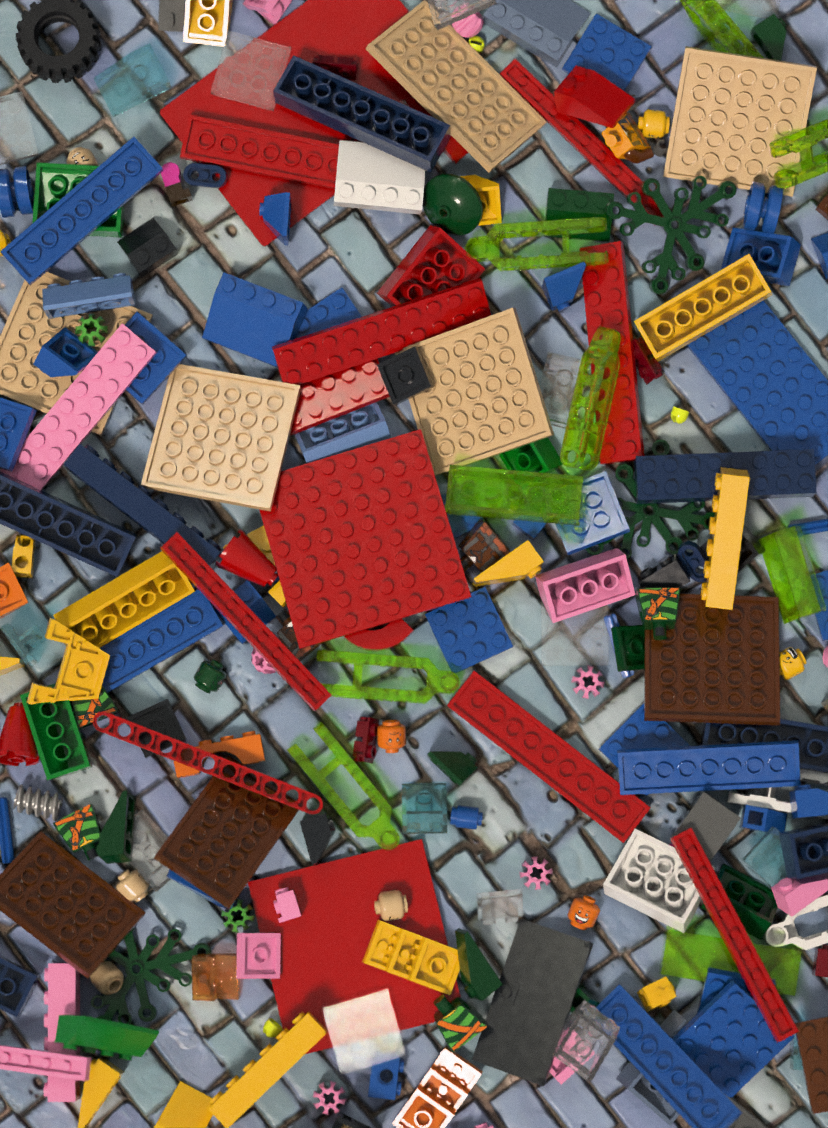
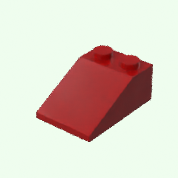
M575 66L554 91L558 113L614 128L635 103V98L594 70Z

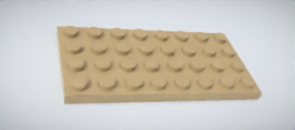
M426 0L422 1L366 47V50L435 119L450 125L451 136L488 173L547 123Z

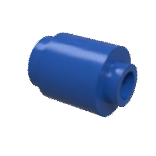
M462 805L452 807L450 825H455L457 828L476 830L477 825H482L483 812H479V807Z

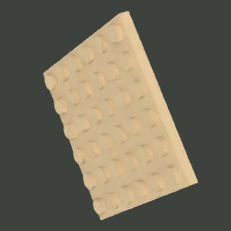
M685 46L663 177L692 181L696 176H703L707 184L719 185L723 181H731L735 184L736 188L750 190L752 182L755 181L764 183L765 193L768 192L772 185L783 187V195L793 197L817 66ZM698 178L696 182L702 183V180Z
M49 272L43 274L31 286L24 280L0 335V395L47 414L81 372L74 376L50 377L33 365L45 343L64 327L75 334V327L82 325L78 320L82 316L84 319H88V314H95V319L101 316L105 320L102 326H108V334L101 335L105 340L102 343L96 340L95 346H91L99 352L122 323L125 325L136 312H139L149 322H151L153 315L128 306L48 319L43 309L42 289L47 288L50 284L69 285L71 281ZM94 326L92 327V329H87L89 334L91 333V331H96ZM115 404L91 433L102 436Z
M516 308L507 309L404 347L402 351L395 353L396 356L414 346L418 347L434 385L433 388L410 398L409 402L417 429L422 431L435 477L554 435Z
M179 364L168 378L141 486L145 489L271 511L301 386Z

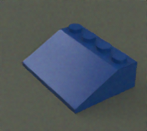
M223 272L213 297L202 338L277 367L272 346L296 338L308 309L303 302Z

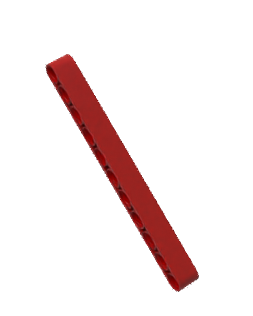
M99 712L93 718L95 729L117 739L308 814L315 815L323 809L321 797L309 791L108 712ZM102 716H107L110 720L109 726L106 728H100L98 725V720ZM123 724H128L131 732L128 736L123 737L119 734V728ZM145 732L150 733L152 737L151 742L147 745H143L140 742V736ZM166 740L171 741L173 745L169 753H163L160 748L162 742ZM191 749L194 756L192 760L184 761L181 754L183 750ZM212 757L215 764L212 769H204L202 766L204 758ZM227 765L234 766L236 770L235 775L231 778H226L223 774V769ZM249 773L254 774L257 778L253 786H247L244 783V777ZM272 781L277 784L278 789L276 793H266L265 785L268 782ZM289 790H295L299 794L298 800L294 803L286 800V793ZM310 798H316L320 803L316 811H310L307 808V801Z

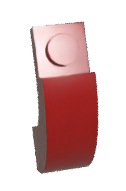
M403 619L390 622L382 629L362 630L346 635L344 638L352 645L363 650L384 651L404 642L414 630Z

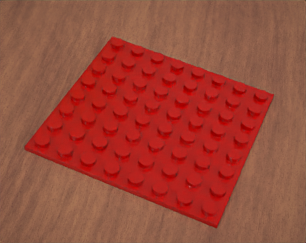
M421 429L281 471L272 510L265 511L259 509L299 649L472 598Z
M422 839L248 882L260 933H281L280 979H271L283 1030L285 1028L290 1030L294 1026L292 1021L300 1013L303 1012L306 1015L310 1012L328 1031L306 1054L435 1022L434 1014L439 1011L433 1003L439 996L444 995L449 1002L456 997L461 998L457 980L451 995H447L362 962L378 920L448 946ZM288 887L289 891L294 890L302 916L279 923L278 918H281L282 914H277L273 903V901L277 900L275 891ZM399 890L402 895H406L408 912L404 913L402 919L382 920L380 914L375 913L374 901H378V896L381 892Z

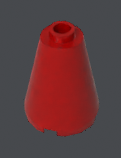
M239 529L237 532L240 536L238 538L233 536L219 556L222 559L221 563L216 561L215 566L263 587L267 584L271 586L278 577V574L275 573L277 568L248 535Z
M14 703V706L9 707L0 735V763L10 766H19V763L26 762V766L36 765L39 763V753L23 703Z

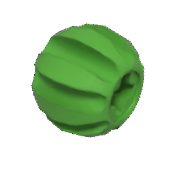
M88 314V319H84L82 316L78 320L82 325L75 327V334H81L78 340L82 344L89 340L88 346H95L96 340H99L100 343L105 340L101 335L108 334V326H102L105 320L101 316L95 319V314ZM94 326L96 331H91V333L89 334L87 329H92V327Z
M237 899V906H233L229 912L223 910L221 912V916L228 917V921L223 922V925L227 928L229 924H233L232 932L238 933L239 925H242L244 931L250 928L246 924V920L254 922L255 915L248 916L247 914L249 910L253 909L252 906L248 904L246 908H243L242 903L244 900ZM241 910V916L244 918L235 922L232 913Z

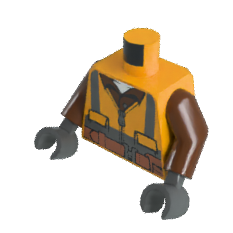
M639 102L636 105L633 104L628 111H633L634 109H636L641 102ZM626 113L614 128L606 127L601 132L606 145L611 148L618 159H627L634 164L651 159L654 155L662 157L668 150V147L665 149L660 147L665 142L663 139L658 140L651 149L630 113Z

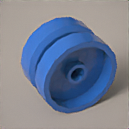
M27 166L15 167L13 171L14 181H12L11 173L7 168L0 169V211L3 218L15 216L16 202L22 215L33 214L34 192Z
M753 181L749 195L746 198L743 229L754 231L758 227L760 218H762V232L774 234L781 209L783 187L772 185L768 189L765 198L764 183Z

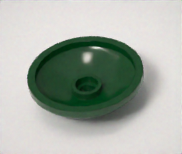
M440 174L433 177L424 187L423 210L434 226L440 227L449 235L461 236L472 232L479 225L483 214L482 201L476 189L467 180L454 174Z

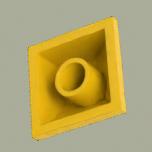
M477 175L460 176L476 189L481 198L483 214L478 226L502 223L499 183Z

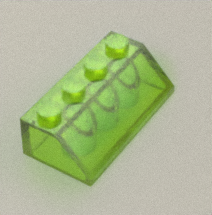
M792 526L758 539L759 543L766 550L763 553V557L775 596L779 597V609L784 624L827 611L801 526Z

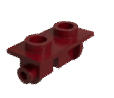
M319 54L318 57L314 56V65L343 78L356 80L357 60L338 57V62L334 63V56Z
M642 337L634 339L635 364L640 377L644 379L647 385L654 379L663 376V369L655 357L650 360L648 359L652 352Z
M360 717V720L357 721L355 736L363 737L362 742L354 741L352 755L354 761L373 764V759L377 754L375 745L377 727L379 726L378 719Z

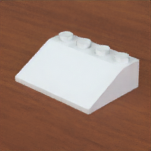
M339 140L333 206L421 215L425 182L424 169L366 143Z
M634 829L603 884L605 895L682 933H685L701 901V897L676 849L637 829Z

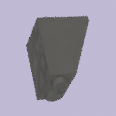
M700 791L672 836L674 837L692 828L710 862L741 818L706 792Z

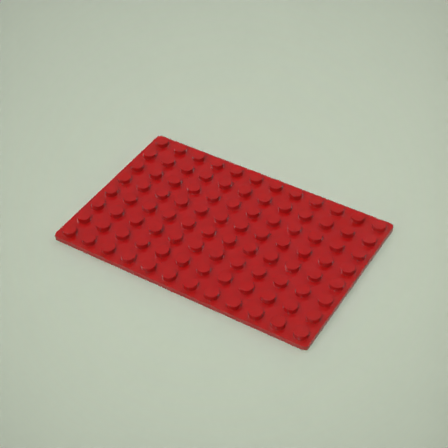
M307 0L160 110V115L182 144L189 115L339 144V140L361 142L275 103L273 90L293 55L313 64L314 56L318 57L319 54L334 56V63L338 62V57L357 60L356 80L350 81L433 117L366 50L368 44L409 13L400 0ZM225 167L222 168L227 172V183L223 187L217 188L264 247L277 239L275 234L264 223L263 216H259L260 202L264 203V196L285 192L290 193L292 202L290 228H292L332 198L335 193V189ZM220 174L214 176L215 181L220 180Z

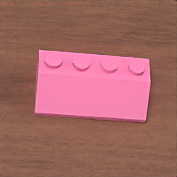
M618 548L535 575L540 597L552 623L635 595L626 554Z

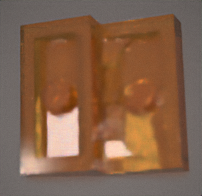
M236 953L192 956V1000H239L240 979H236Z

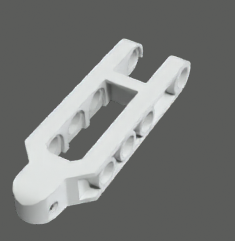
M800 769V781L828 786V773ZM776 787L767 788L765 797L729 791L728 803L750 805L792 814L790 802L775 798ZM828 815L817 816L814 818L828 820Z
M828 894L818 897L792 917L785 913L781 922L770 925L765 932L764 939L766 943L773 947L792 944L802 950H808L828 943V930L803 938L798 935L794 924L797 916L828 906Z

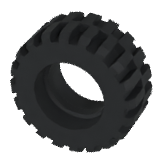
M41 0L39 4L35 2L30 4L29 12L24 10L21 15L22 21H18V33H16L17 47L25 65L29 67V70L34 75L38 74L45 81L49 78L52 83H59L61 79H64V82L67 83L71 82V78L74 76L77 79L83 77L82 72L85 70L89 72L93 68L92 62H97L99 58L98 51H101L102 45L100 41L101 33L91 10L88 7L85 8L84 4L79 0ZM57 22H66L75 26L79 33V41L71 52L62 56H51L41 50L39 37L47 26Z

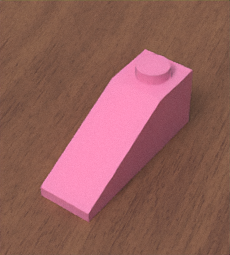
M828 872L801 879L785 877L780 880V882L771 887L778 908L791 917L828 891Z

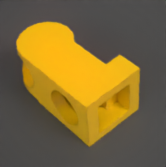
M16 535L11 567L16 577L33 579L35 540L26 535Z

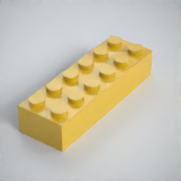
M748 254L638 318L634 323L653 356L659 362L772 296V292L752 257Z
M721 467L720 473L715 475L714 486L718 493L713 495L712 512H715V516L710 517L709 530L710 534H712V539H707L706 552L707 556H709V561L704 562L703 569L704 578L707 579L706 583L702 582L701 600L705 601V607L733 610L750 479L748 470Z
M161 551L53 616L56 621L100 648L192 594L195 590L183 572Z
M303 1012L300 1013L292 1021L294 1026L290 1030L285 1028L276 1037L278 1042L274 1046L269 1043L259 1053L261 1058L257 1062L253 1059L243 1068L245 1074L239 1078L236 1075L226 1085L228 1090L224 1094L219 1091L209 1101L211 1106L208 1110L225 1128H229L328 1032L310 1012L306 1015Z

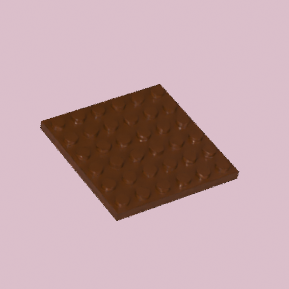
M679 594L674 629H666L667 638L665 640H654L653 630H645L644 721L780 725L779 597L734 596L733 610L705 607V601L701 600V594Z

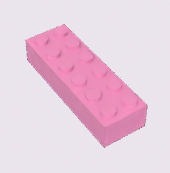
M48 963V968L44 969V981L48 982V990L44 992V1004L48 1005V1013L44 1014V1027L48 1028V1036L44 1037V1050L80 1056V1047H77V1050H69L63 1048L64 1044L55 1043L59 1015L80 1016V972L68 963ZM48 1076V1082L44 1083V1097H48V1102H75L80 1099V1080Z

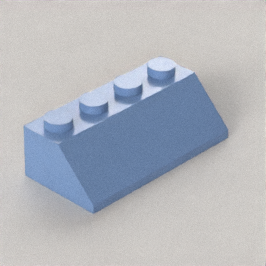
M125 273L115 274L113 278L109 279L94 277L90 282L74 280L69 282V285L64 286L50 284L47 288L42 289L43 309L48 319L136 305L131 276H126Z
M377 402L296 433L295 437L307 464L389 439L391 435L385 418Z

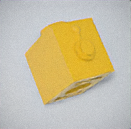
M667 976L643 987L637 992L647 1013L658 1007H665L671 1000L677 997L675 988Z

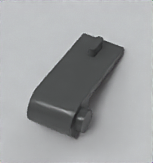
M159 0L158 31L184 32L186 0Z

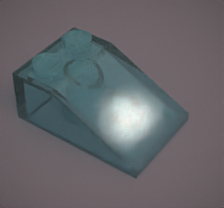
M150 43L129 53L93 78L113 117L171 89L170 81Z

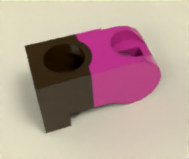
M172 162L164 164L162 166L164 171L161 173L171 206L174 207L192 201L189 188L183 189L180 183L181 173L178 165Z

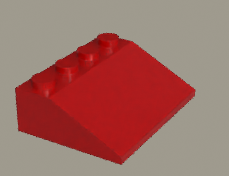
M430 225L378 290L377 294L393 307L478 279L485 268L443 229Z

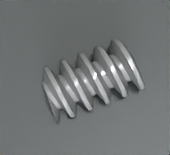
M21 784L15 796L13 810L17 806L18 813H22L26 808L27 815H31L34 811L36 817H39L43 812L44 819H48L52 814L53 821H57L63 797L59 800L58 793L55 792L53 797L50 798L48 790L41 796V789L39 788L33 794L32 787L30 786L24 792L23 785Z

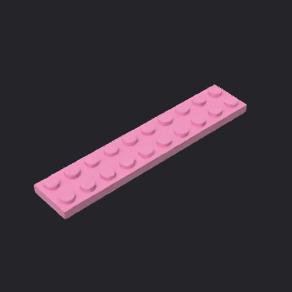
M122 323L25 439L13 471L1 468L0 472L43 490L78 445L90 434L157 352Z

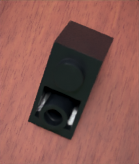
M676 554L671 557L670 555L663 557L657 566L645 568L638 577L639 585L645 588H681L690 582V575Z

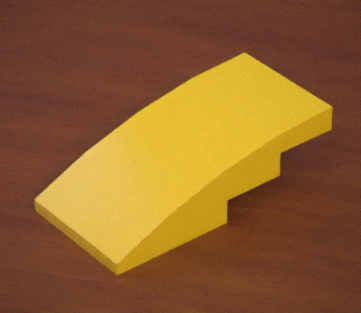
M380 920L377 921L362 961L365 964L447 995H451L460 970L457 949Z

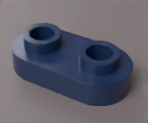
M192 163L186 166L183 172L184 180L192 186L221 188L228 180L225 169L216 165ZM198 171L199 177L194 179L193 173ZM216 174H220L219 181L214 180Z
M693 541L683 542L678 549L680 562L691 579L696 582L706 581L707 578H704L703 570L697 568L699 566L704 568V562L708 561L697 543ZM691 549L693 552H687L686 550Z

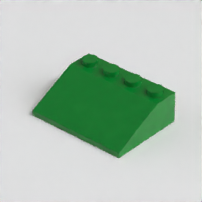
M37 162L32 224L99 166ZM124 205L89 236L123 238Z

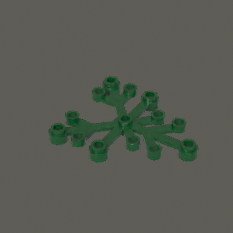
M703 176L694 177L688 210L682 214L683 202L689 195L688 190L682 187L674 191L675 200L671 212L659 192L660 183L654 178L645 179L641 184V190L643 194L653 198L663 217L647 214L641 203V195L638 192H631L626 198L628 204L632 205L634 210L626 209L620 202L616 201L606 205L605 214L608 218L619 219L625 217L633 219L628 223L621 224L619 230L624 236L632 235L634 229L645 222L662 226L667 233L663 252L651 260L644 261L642 264V270L645 273H653L656 267L659 266L657 277L651 279L649 283L651 292L663 294L668 290V281L666 280L668 268L674 280L685 278V270L678 266L672 256L675 237L687 256L685 260L686 267L691 271H699L703 268V256L695 253L684 232L695 234L699 238H707L711 230L707 225L696 226L685 222L695 218L715 223L718 227L726 226L729 221L726 214L716 215L704 212V210L721 199L732 198L736 194V186L733 182H721L715 193L699 202L701 191L706 186L707 181ZM698 178L702 180L700 187L696 184ZM650 183L655 185L654 191L649 189ZM726 186L731 187V192L729 194L725 192ZM680 190L684 192L683 198L678 196ZM633 194L637 197V201L635 203L631 201V196ZM614 206H617L619 209L616 215L612 211ZM720 216L724 218L723 224L718 222ZM672 221L677 222V227L675 229L671 227ZM625 225L630 227L629 233L624 232ZM701 228L706 229V234L704 236L700 234ZM695 258L699 260L698 266L693 264ZM647 263L652 264V269L650 271L646 269ZM677 270L681 271V276L679 278L675 276V272ZM660 281L663 283L661 290L657 288V284Z
M665 440L655 441L651 447L652 454L654 456L667 455L670 449L669 444ZM662 446L664 448V452L658 453L656 451V447ZM627 464L619 465L615 471V477L619 482L626 484L636 499L635 481L632 478L633 469ZM625 470L628 473V476L626 478H622L620 476V471ZM617 497L618 501L622 503V510L637 512L631 517H625L630 532L624 534L622 547L619 550H628L629 556L626 558L629 559L631 557L632 551L630 548L634 527L642 521L640 535L636 539L639 547L645 548L649 545V532L652 522L666 542L665 549L667 553L678 555L679 546L683 541L671 535L660 517L677 520L685 531L686 539L688 541H695L699 536V531L691 523L700 524L704 529L710 531L706 520L714 517L715 513L708 512L704 516L691 514L694 511H700L704 507V501H701L702 505L700 508H696L694 502H691L680 511L660 508L658 503L636 504ZM648 506L653 509V513L647 514L645 512V508ZM691 530L696 533V537L690 538L688 536V532ZM640 537H645L647 539V543L645 545L640 544ZM613 539L597 544V551H592L590 547L586 548V551L592 556L600 554L604 546ZM676 543L678 549L675 551L671 550L670 544Z
M134 927L124 938L129 959L115 950L108 956L125 967L127 977L117 993L105 996L96 995L91 999V1005L95 1009H100L104 1005L110 1004L104 1015H100L97 1018L113 1021L112 1018L118 1009L119 1023H124L121 1021V1016L127 1014L129 1021L124 1024H130L132 1015L128 1012L125 996L135 981L141 1005L138 1010V1016L144 1022L154 1020L157 1010L149 1002L144 979L157 986L160 992L168 991L171 984L168 979H162L148 970L158 968L177 979L180 985L184 987L189 986L192 983V976L189 973L179 971L171 965L195 958L199 961H205L211 956L210 946L206 943H199L193 950L168 956L176 942L182 938V934L178 929H172L169 931L168 939L157 958L147 961L153 949L160 944V939L157 935H149L146 938V945L138 957L133 936ZM173 931H176L179 934V938L177 940H173L171 938V933ZM151 937L157 939V944L154 946L149 944ZM199 948L206 950L205 956L198 955ZM135 964L141 968L139 973H134L132 970ZM187 975L190 978L188 984L182 983V976ZM161 981L167 982V989L163 990L160 988L159 984ZM95 998L102 1000L101 1006H95ZM144 1009H150V1017L143 1015Z

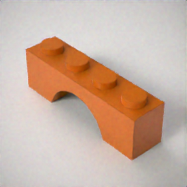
M255 731L242 733L243 737L234 739L233 735L221 737V742L212 743L211 740H204L198 742L199 746H195L212 754L219 752L231 753L238 757L244 766L266 761L261 735H256ZM185 749L181 754L184 761H190L194 756L191 749ZM208 757L204 758V760L202 761V766ZM174 761L177 778L199 775L201 773L199 770Z

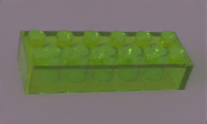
M450 465L445 510L447 514L579 526L584 480L583 476Z
M665 929L659 974L705 981L708 967L740 973L722 938ZM752 943L770 978L775 979V987L778 993L795 996L802 951Z

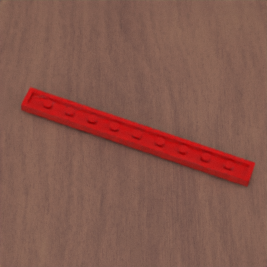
M514 59L500 73L512 88L625 198L631 192H638L641 195V203L647 214L663 217L653 198L643 194L641 190L643 181L576 117L558 113L554 95L523 65ZM634 194L631 196L633 203L637 201V197Z
M178 532L160 548L313 711H316L331 696L326 688Z
M689 828L670 838L776 1042H781L799 1032L693 829Z

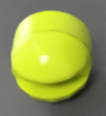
M480 36L469 38L468 43L478 53H481L485 46L484 40ZM471 41H475L482 44L480 46L478 44L471 43Z
M673 406L670 417L674 423L682 424L687 420L689 412Z
M269 1018L263 1026V1032L268 1038L278 1036L283 1030L281 1025L272 1018Z

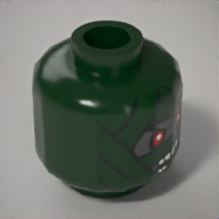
M214 659L211 662L203 661L194 674L195 686L209 694L211 691L217 692L227 676L226 672L222 669L224 665Z

